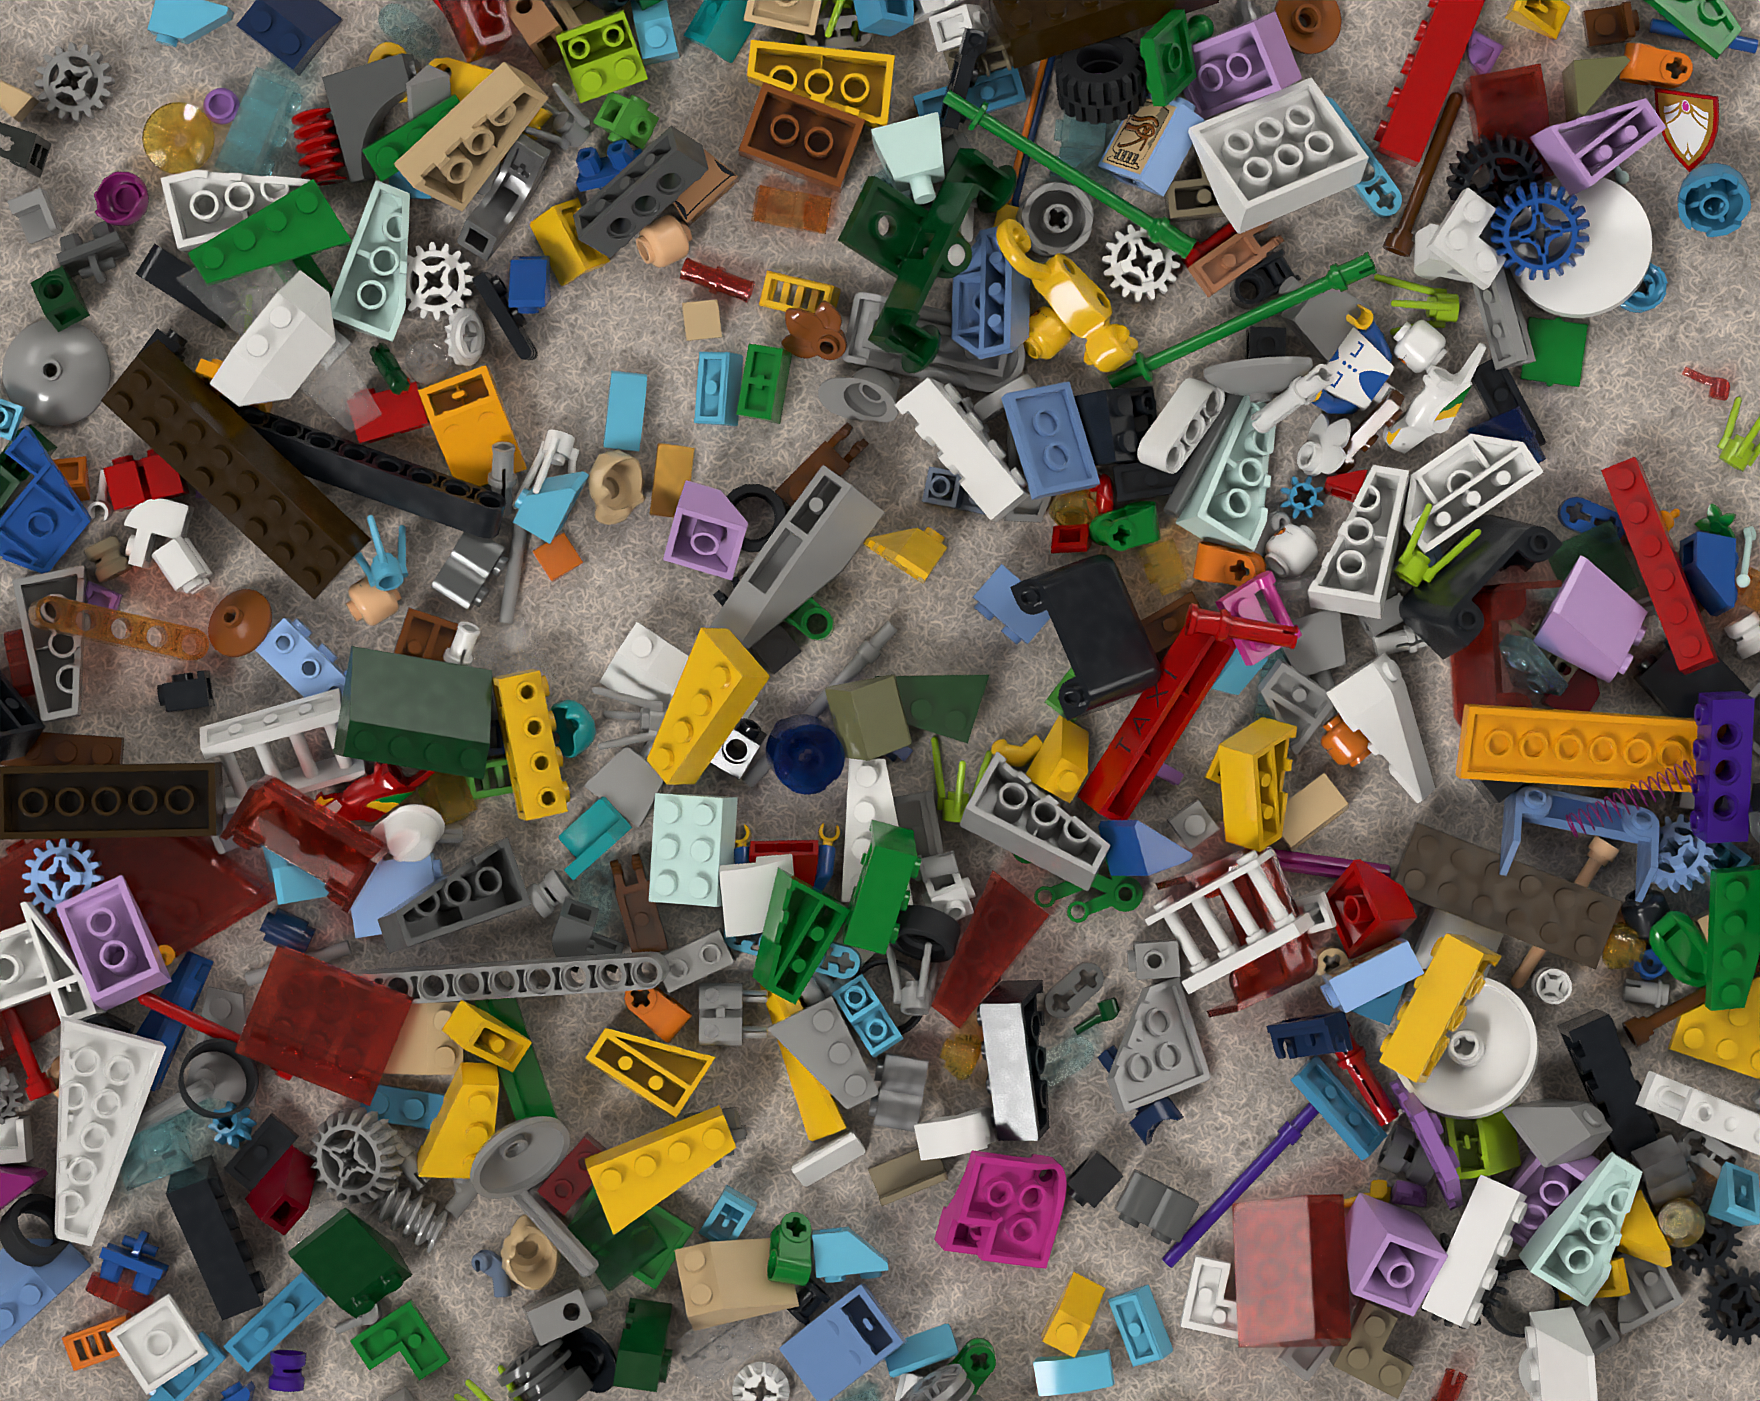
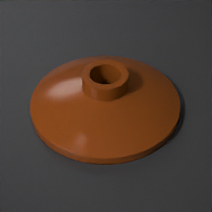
M1277 0L1274 11L1277 14L1291 49L1303 54H1317L1331 47L1337 40L1341 30L1342 19L1339 6L1335 0ZM1299 16L1306 20V27L1301 25Z
M252 589L237 590L222 599L214 609L208 626L209 640L214 649L227 657H240L255 650L264 641L271 627L272 609L269 601L261 593Z

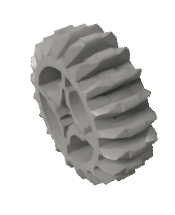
M348 1107L340 1110L339 1113L335 1112L329 1115L327 1121L322 1122L317 1127L319 1133L315 1134L311 1139L317 1146L312 1148L309 1154L317 1158V1161L313 1163L311 1168L320 1170L321 1175H319L317 1181L327 1182L326 1192L332 1193L336 1191L337 1200L343 1201L348 1199L349 1204H357L359 1202L369 1204L375 1199H381L385 1196V1191L395 1187V1179L399 1178L403 1173L398 1165L402 1164L406 1158L398 1154L397 1150L401 1149L404 1144L395 1142L394 1136H396L398 1130H388L389 1119L383 1118L378 1121V1111L367 1113L365 1107H358L356 1109ZM345 1130L356 1132L353 1138L346 1140L341 1137ZM370 1172L374 1174L370 1181L359 1179L362 1173Z

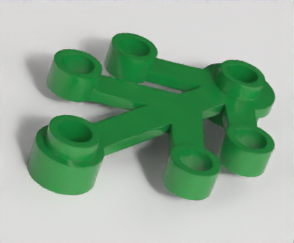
M1013 854L1014 858H1015L1017 861H1019V862H1021V863H1024V864H1029V863H1031V862H1029V861H1027V860H1025V859H1023V858H1021V857H1019V856ZM1097 874L1091 887L1106 894L1085 903L1074 901L1068 905L1066 912L1068 918L1076 923L1083 922L1087 919L1088 915L1109 907H1113L1121 912H1129L1140 905L1143 898V890L1140 883L1132 877L1111 876V879ZM1068 881L1052 887L1042 886L1035 891L1034 901L1038 906L1047 908L1052 906L1055 900L1084 889ZM1122 887H1128L1132 892L1131 898L1127 901L1119 898L1118 893ZM1042 890H1048L1052 895L1051 901L1047 904H1042L1038 899V895ZM1075 905H1081L1084 908V915L1080 919H1075L1071 915V909Z

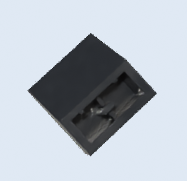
M1153 386L1106 389L1074 396L1095 467L1139 461L1137 456L1139 443L1157 419Z

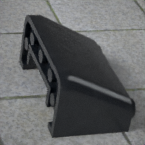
M1491 514L1482 516L1459 537L1441 558L1474 530L1480 529L1481 535L1437 572L1430 583L1422 580L1418 587L1413 586L1399 604L1400 617L1443 660L1467 647L1484 627L1483 613L1471 599L1498 570L1502 572L1508 567L1518 566L1524 572H1527L1535 563L1544 562L1552 557L1563 543L1551 531L1542 526Z
M1098 554L1028 578L1010 587L1017 605L1026 614L1034 615L1046 610L1048 611L1073 669L1075 677L1063 683L1059 690L1060 705L1067 721L1110 708L1154 687L1160 680L1161 668L1119 569L1114 560L1108 555Z

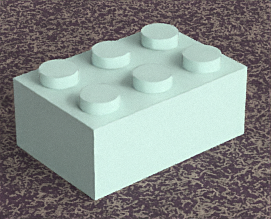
M672 792L655 793L649 902L711 907L723 906L719 865L734 864L738 797Z

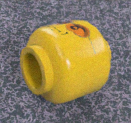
M1039 307L1029 316V338L1023 342L1025 352L1034 359H1051L1070 343L1072 332L1064 325L1051 307Z

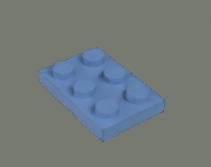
M1070 382L1009 392L1001 397L1032 500L1090 489L1100 484Z

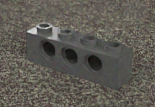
M670 126L573 215L578 239L611 258L618 250L625 247L645 226L651 224L654 218L668 205L674 203L688 187L701 179L709 169L703 145Z

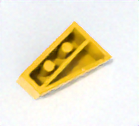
M1261 717L1218 745L1226 842L1261 852L1282 838L1288 793L1282 790L1285 771H1291L1293 760L1288 759L1287 754L1289 739L1296 738L1297 726Z

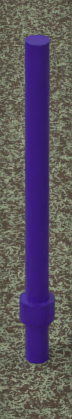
M1310 1102L1290 1123L1286 1121L1277 1131L1279 1135L1184 1234L1180 1243L1176 1242L1161 1258L1170 1268L1175 1266L1289 1144L1293 1146L1303 1136L1301 1132L1319 1114Z

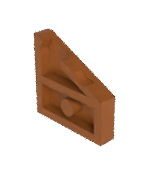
M408 607L393 653L445 662L444 653L452 645L458 629V623Z

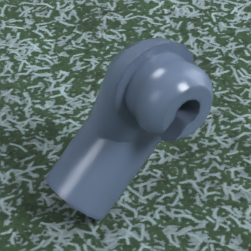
M480 1250L471 1260L472 1267L475 1271L479 1272L481 1270L492 1278L494 1297L511 1296V1280L502 1268V1258L491 1250Z

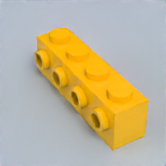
M529 669L492 677V688L518 818L529 821L568 812L566 802H570V791L567 782L561 779L559 767H563V756L560 747L554 744L552 732H556L557 727L553 712L548 711L545 697L550 695L546 676H541L540 670Z

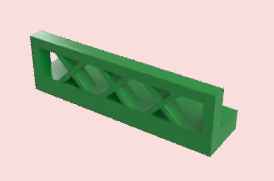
M517 998L474 1000L476 1007L486 1011L531 1041ZM533 1044L530 1045L513 1073L497 1065L516 1121L532 1116H547L558 1119Z

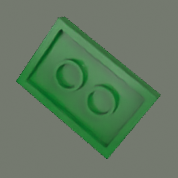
M594 1186L567 1227L581 1243L655 1290L676 1259L674 1250L683 1248L695 1229L686 1221L657 1204L613 1235Z

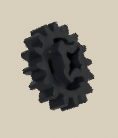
M1691 1197L1689 1200L1690 1207L1688 1208L1678 1203L1676 1206L1680 1213L1677 1216L1668 1213L1666 1216L1673 1222L1671 1227H1662V1231L1670 1235V1239L1666 1240L1669 1248L1673 1249L1671 1261L1674 1262L1681 1259L1679 1268L1686 1271L1692 1266V1273L1696 1276H1700L1703 1268H1705L1709 1275H1715L1714 1266L1719 1265L1724 1270L1728 1269L1725 1259L1727 1257L1737 1259L1738 1256L1732 1251L1733 1246H1742L1743 1243L1734 1237V1234L1742 1231V1227L1721 1219L1719 1220L1722 1224L1710 1225L1708 1223L1705 1213H1708L1712 1199L1709 1197H1704L1702 1205L1699 1204L1696 1198ZM1689 1218V1224L1683 1232H1680L1682 1225ZM1701 1228L1709 1233V1236L1704 1237V1244L1695 1240L1696 1237L1700 1236ZM1724 1241L1722 1248L1716 1254L1715 1251L1720 1242ZM1682 1249H1696L1700 1260L1688 1257Z
M1728 1266V1269L1725 1271L1726 1276L1722 1277L1715 1272L1713 1278L1716 1282L1713 1285L1709 1283L1703 1284V1287L1709 1293L1707 1296L1698 1297V1300L1706 1305L1705 1309L1699 1311V1315L1702 1318H1710L1704 1326L1709 1331L1717 1329L1715 1337L1720 1341L1728 1335L1729 1343L1736 1346L1739 1338H1742L1745 1344L1751 1345V1335L1755 1334L1760 1338V1302L1752 1298L1750 1285L1757 1290L1760 1296V1273L1755 1270L1749 1277L1748 1268L1745 1266L1739 1268L1738 1274L1735 1273L1733 1268ZM1732 1284L1731 1289H1729L1723 1295H1720V1292L1725 1287ZM1740 1300L1746 1303L1745 1308H1739L1737 1312L1732 1309L1733 1303L1737 1304ZM1716 1310L1726 1314L1727 1327L1719 1320ZM1754 1317H1757V1319L1752 1324L1746 1327L1747 1322H1749Z

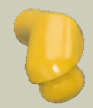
M1034 735L1021 746L1008 744L1005 739H999L992 744L991 753L995 755L996 751H998L1007 759L1006 763L1008 765L1022 767L1035 758L1043 743L1037 735Z

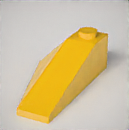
M928 526L924 531L917 527L868 537L864 542V546L922 584L925 583L948 548L942 544L945 537Z

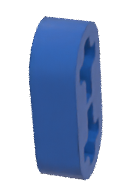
M1581 497L1568 498L1558 508V519L1563 526L1600 543H1613L1624 535L1625 530L1618 513ZM1576 503L1581 505L1580 512L1590 516L1589 520L1576 519L1574 523L1570 522V514L1566 512L1567 507L1572 508ZM1612 518V525L1617 528L1616 533H1609L1607 537L1603 536L1604 529L1593 524L1595 519L1605 522Z

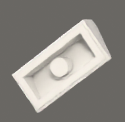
M851 1129L793 1162L791 1170L801 1184L807 1187L860 1157L866 1151L855 1130Z

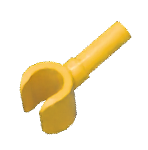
M1377 1179L1371 1181L1370 1193L1363 1194L1389 1203L1391 1187H1387V1181ZM1357 1196L1340 1200L1342 1209L1351 1207Z

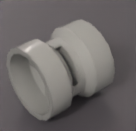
M555 869L545 874L544 880L539 884L533 883L526 888L531 903L544 919L554 912L555 906L564 902L565 897L574 898L573 893Z

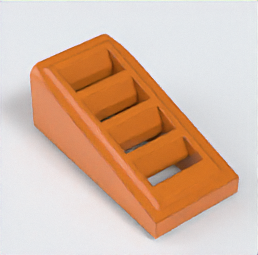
M127 1312L63 1336L62 1341L73 1370L77 1371L120 1356L110 1338L109 1341L112 1349L107 1351L100 1332L105 1330L106 1333L113 1330V1327L119 1326L132 1317L131 1313ZM87 1336H94L100 1354L94 1355ZM79 1339L87 1356L84 1360L80 1359L74 1341Z

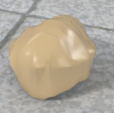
M620 449L606 451L604 454L598 455L588 477V488L596 507L595 518L601 524H617L625 521L633 509L645 501L646 497L642 492L645 484L643 471L638 459L622 452Z
M525 1214L516 1220L511 1233L504 1239L501 1250L502 1268L511 1280L524 1289L541 1290L554 1278L561 1260V1252Z

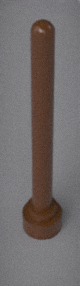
M1453 92L1449 95L1398 228L1395 227L1392 233L1387 234L1383 248L1402 257H1410L1415 244L1412 241L1414 237L1411 233L1463 101V96L1459 92Z
M1760 955L1754 975L1760 972ZM1706 985L1647 1018L1645 1016L1639 1018L1634 1016L1623 1022V1029L1631 1043L1636 1048L1650 1041L1649 1037L1654 1035L1653 1030L1704 1003Z

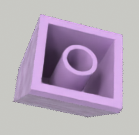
M1580 555L1560 586L1532 643L1610 684L1617 672L1624 675L1634 657L1628 652L1632 644L1636 647L1639 645L1647 630V627L1643 626L1642 623L1648 611L1592 562Z
M1359 1192L1342 1222L1351 1292L1356 1296L1414 1316L1446 1261L1448 1254L1420 1215Z

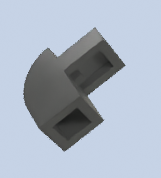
M565 897L552 937V947L556 957L619 954L623 952L625 943L593 932L599 908ZM609 964L606 970L616 974L618 966ZM574 966L571 968V971L577 973L579 967Z

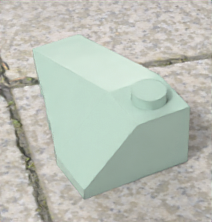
M378 180L375 181L330 299L334 323L393 342L406 308L410 193Z
M1244 396L1184 510L1180 517L1177 518L1176 524L1204 541L1251 553L1254 552L1267 522L1268 508H1265L1266 488H1269L1271 483V476L1268 475L1269 455L1274 450L1276 425L1267 433H1260L1253 427L1252 423L1256 420H1251L1252 414L1266 406V403L1250 402V396Z
M1611 1152L1538 1227L1518 1256L1528 1270L1588 1307L1609 1277L1612 1268L1610 1264L1615 1246H1619L1622 1237L1620 1231L1625 1215L1630 1212L1642 1171Z

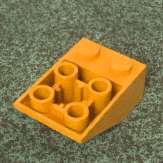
M487 365L418 390L434 434L453 477L480 487L488 484V474L492 471V445L497 442H509L515 445L513 468L515 474L527 470L492 372Z

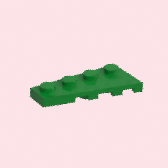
M312 179L188 252V256L206 285L210 286L251 274L253 271L266 267L281 265L303 256L308 257L318 254L323 250L351 244L352 240L316 182Z
M1760 865L1711 869L1705 1007L1710 1011L1745 1008L1760 955Z

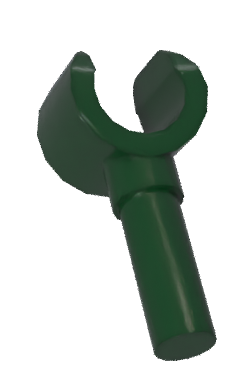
M1112 997L1097 1002L1100 1013L1073 1027L1076 1034L1079 1035L1101 1022L1115 1019L1120 1011L1117 999Z

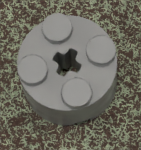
M1061 182L1047 183L1033 190L1023 199L1016 215V221L1027 231L1031 239V251L1044 257H1053L1057 253L1066 255L1080 248L1088 240L1093 225V207L1086 194L1078 187ZM1049 212L1052 215L1056 213L1061 215L1062 218L1058 221L1061 227L1057 225L1050 226L1048 222L1051 219Z

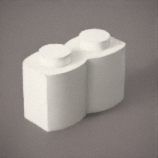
M176 537L152 553L151 556L175 592L181 591L182 593L195 595L210 585L208 578L213 573L188 537Z

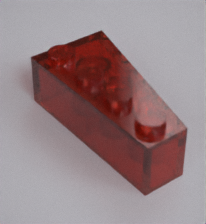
M992 870L970 923L962 936L955 956L931 1005L959 1029L965 1027L977 1012L979 1004L1000 983L1052 917L994 870Z

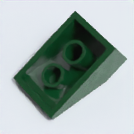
M346 1207L288 1251L290 1257L342 1310L355 1319L371 1311L378 1301L387 1294L398 1290L404 1281L413 1275L395 1244Z

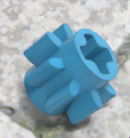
M1293 476L1291 477V484L1293 485L1291 489L1280 488V492L1287 495V501L1283 502L1280 507L1285 508L1289 506L1293 509V519L1301 511H1304L1305 515L1311 518L1313 513L1310 508L1312 506L1322 507L1324 505L1323 502L1317 500V493L1321 492L1323 487L1314 489L1310 485L1312 476H1308L1304 483H1299L1298 479ZM1296 488H1300L1302 492L1308 491L1310 493V498L1306 500V507L1301 502H1294L1293 497L1297 495Z
M227 1101L225 1108H222L220 1110L214 1109L213 1112H230L233 1109H235L237 1105L233 1104L230 1101ZM246 1107L233 1115L213 1119V1123L209 1124L208 1128L218 1132L214 1140L221 1145L228 1142L235 1149L239 1147V1142H243L246 1139L251 1141L252 1127L257 1125V1122L247 1118L251 1110Z

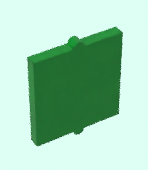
M1528 317L1527 330L1536 361L1522 365L1520 379L1543 382L1547 387H1551L1553 384L1579 387L1588 325L1565 322L1560 317L1555 318V320Z

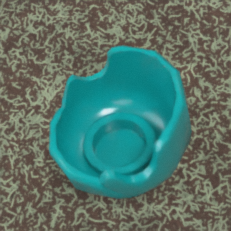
M561 700L553 704L550 711L555 716L556 733L560 737L559 743L556 746L560 747L564 757L574 758L584 752L594 741L597 733L595 722L589 711L575 700Z

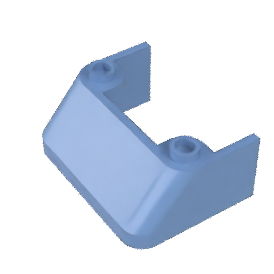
M1527 784L1520 786L1504 801L1499 875L1507 876L1521 842L1522 821L1571 831L1566 820V814L1569 816V813L1572 812L1579 820V808L1588 816L1587 804L1591 805L1597 812L1596 800L1600 801L1605 807L1604 799ZM1606 800L1608 811L1613 820L1612 823L1603 807L1597 802L1604 827L1591 807L1588 806L1595 828L1594 831L1586 816L1579 810L1587 834L1637 844L1635 901L1643 902L1658 869L1659 820L1657 816L1646 808L1638 806V811L1636 806L1627 804L1631 813L1629 815L1624 804L1616 802L1622 817L1621 819L1611 802ZM1571 814V820L1576 831L1584 833L1578 821Z

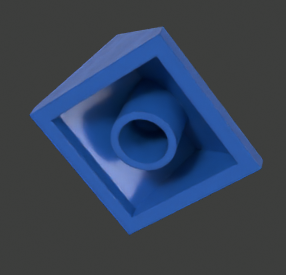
M1139 820L1100 821L1098 826L1101 838L1111 845L1106 855L1111 876H1149L1188 862L1193 856L1191 852Z

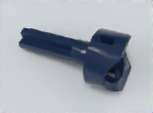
M1112 1045L1097 1057L1108 1073L1118 1052L1115 1045ZM1169 1096L1136 1108L1138 1110L1135 1114L1136 1117L1129 1124L1145 1146L1152 1142L1155 1130L1162 1121L1172 1119L1178 1121L1183 1119L1184 1116Z

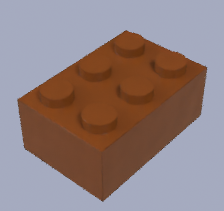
M763 82L738 149L739 155L841 193L866 126L865 119Z

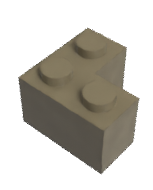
M1196 150L1198 179L1173 181L1164 195L1166 216L1170 219V223L1226 217L1218 205Z
M1360 1297L1348 1321L1351 1326L1336 1344L1329 1358L1332 1365L1397 1399L1414 1368L1408 1359L1384 1348L1398 1320L1395 1313L1373 1301Z

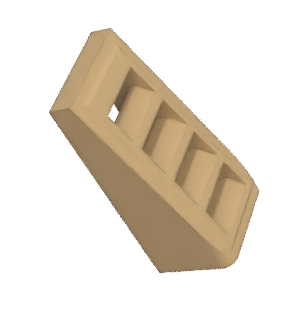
M0 80V107L16 121L22 122L39 101L31 94Z

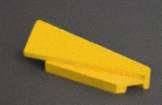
M760 984L761 990H766V989ZM768 990V996H764L768 997L766 1006L772 1025L805 1009L800 998L796 1004H793ZM777 1039L808 1139L815 1141L845 1129L847 1124L833 1095Z

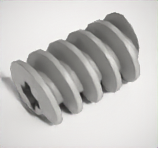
M395 1179V1187L385 1191V1196L377 1200L368 1216L376 1210H380L378 1216L379 1223H383L391 1217L390 1229L392 1231L404 1225L402 1237L406 1239L415 1232L414 1244L419 1246L428 1240L427 1252L430 1254L448 1225L446 1222L448 1211L444 1209L435 1216L436 1203L431 1202L423 1208L424 1196L421 1194L411 1201L410 1194L412 1189L407 1187L398 1193L399 1180Z

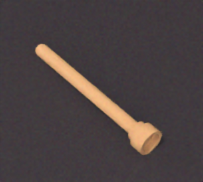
M1594 836L1588 846L1590 851L1587 854L1589 859L1574 883L1588 887L1602 865L1606 866L1609 861L1613 862L1620 850L1598 836ZM1534 945L1531 947L1511 978V985L1514 988L1520 989L1525 985L1547 950Z

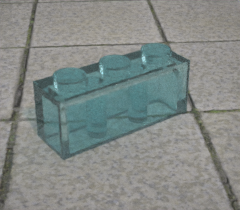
M256 66L214 166L224 173L271 176L275 166V161L271 159L276 147L282 148L287 139L289 128L285 126L290 114L296 115L303 100V95L299 94L301 87L293 81Z

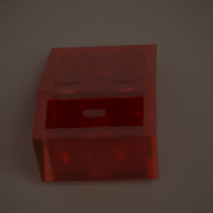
M1541 63L1468 77L1463 86L1475 146L1480 144L1481 134L1486 135L1489 141L1492 140L1495 131L1500 132L1503 140L1509 133L1514 134L1517 141L1520 139L1526 140L1529 144L1528 149L1532 148L1537 152V160L1541 161L1544 167L1543 171L1539 174H1542L1544 178L1554 176V172L1529 138L1550 126ZM1495 158L1498 164L1511 163V165L1519 163L1510 158ZM1493 170L1495 178L1492 182L1494 183L1493 186L1496 187L1499 179L1497 178V173Z

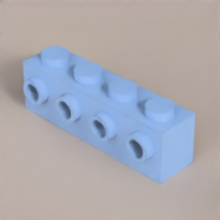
M283 618L255 649L304 698L337 688L340 689L343 697L347 670L344 672L334 663L338 657L325 644L322 643L318 647L309 638L312 634L311 630L298 618L293 622L289 618Z

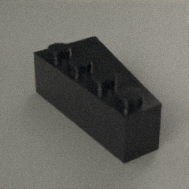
M212 1155L171 1170L166 1196L222 1321L262 1306L264 1293L268 1290L263 1273L255 1269L252 1261L254 1259L252 1248L248 1240L243 1238L237 1214L230 1204Z

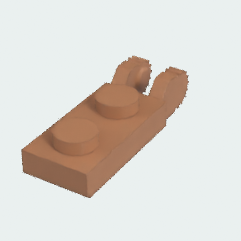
M1271 221L1241 234H1235L1188 268L1208 298L1267 257L1266 254L1284 242L1282 236L1278 235L1269 239L1261 247L1253 237L1267 229L1269 224L1272 223Z

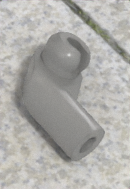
M1274 511L1267 515V522L1254 550L1263 558L1266 555L1265 545L1267 541L1280 528L1290 524V517L1286 513Z

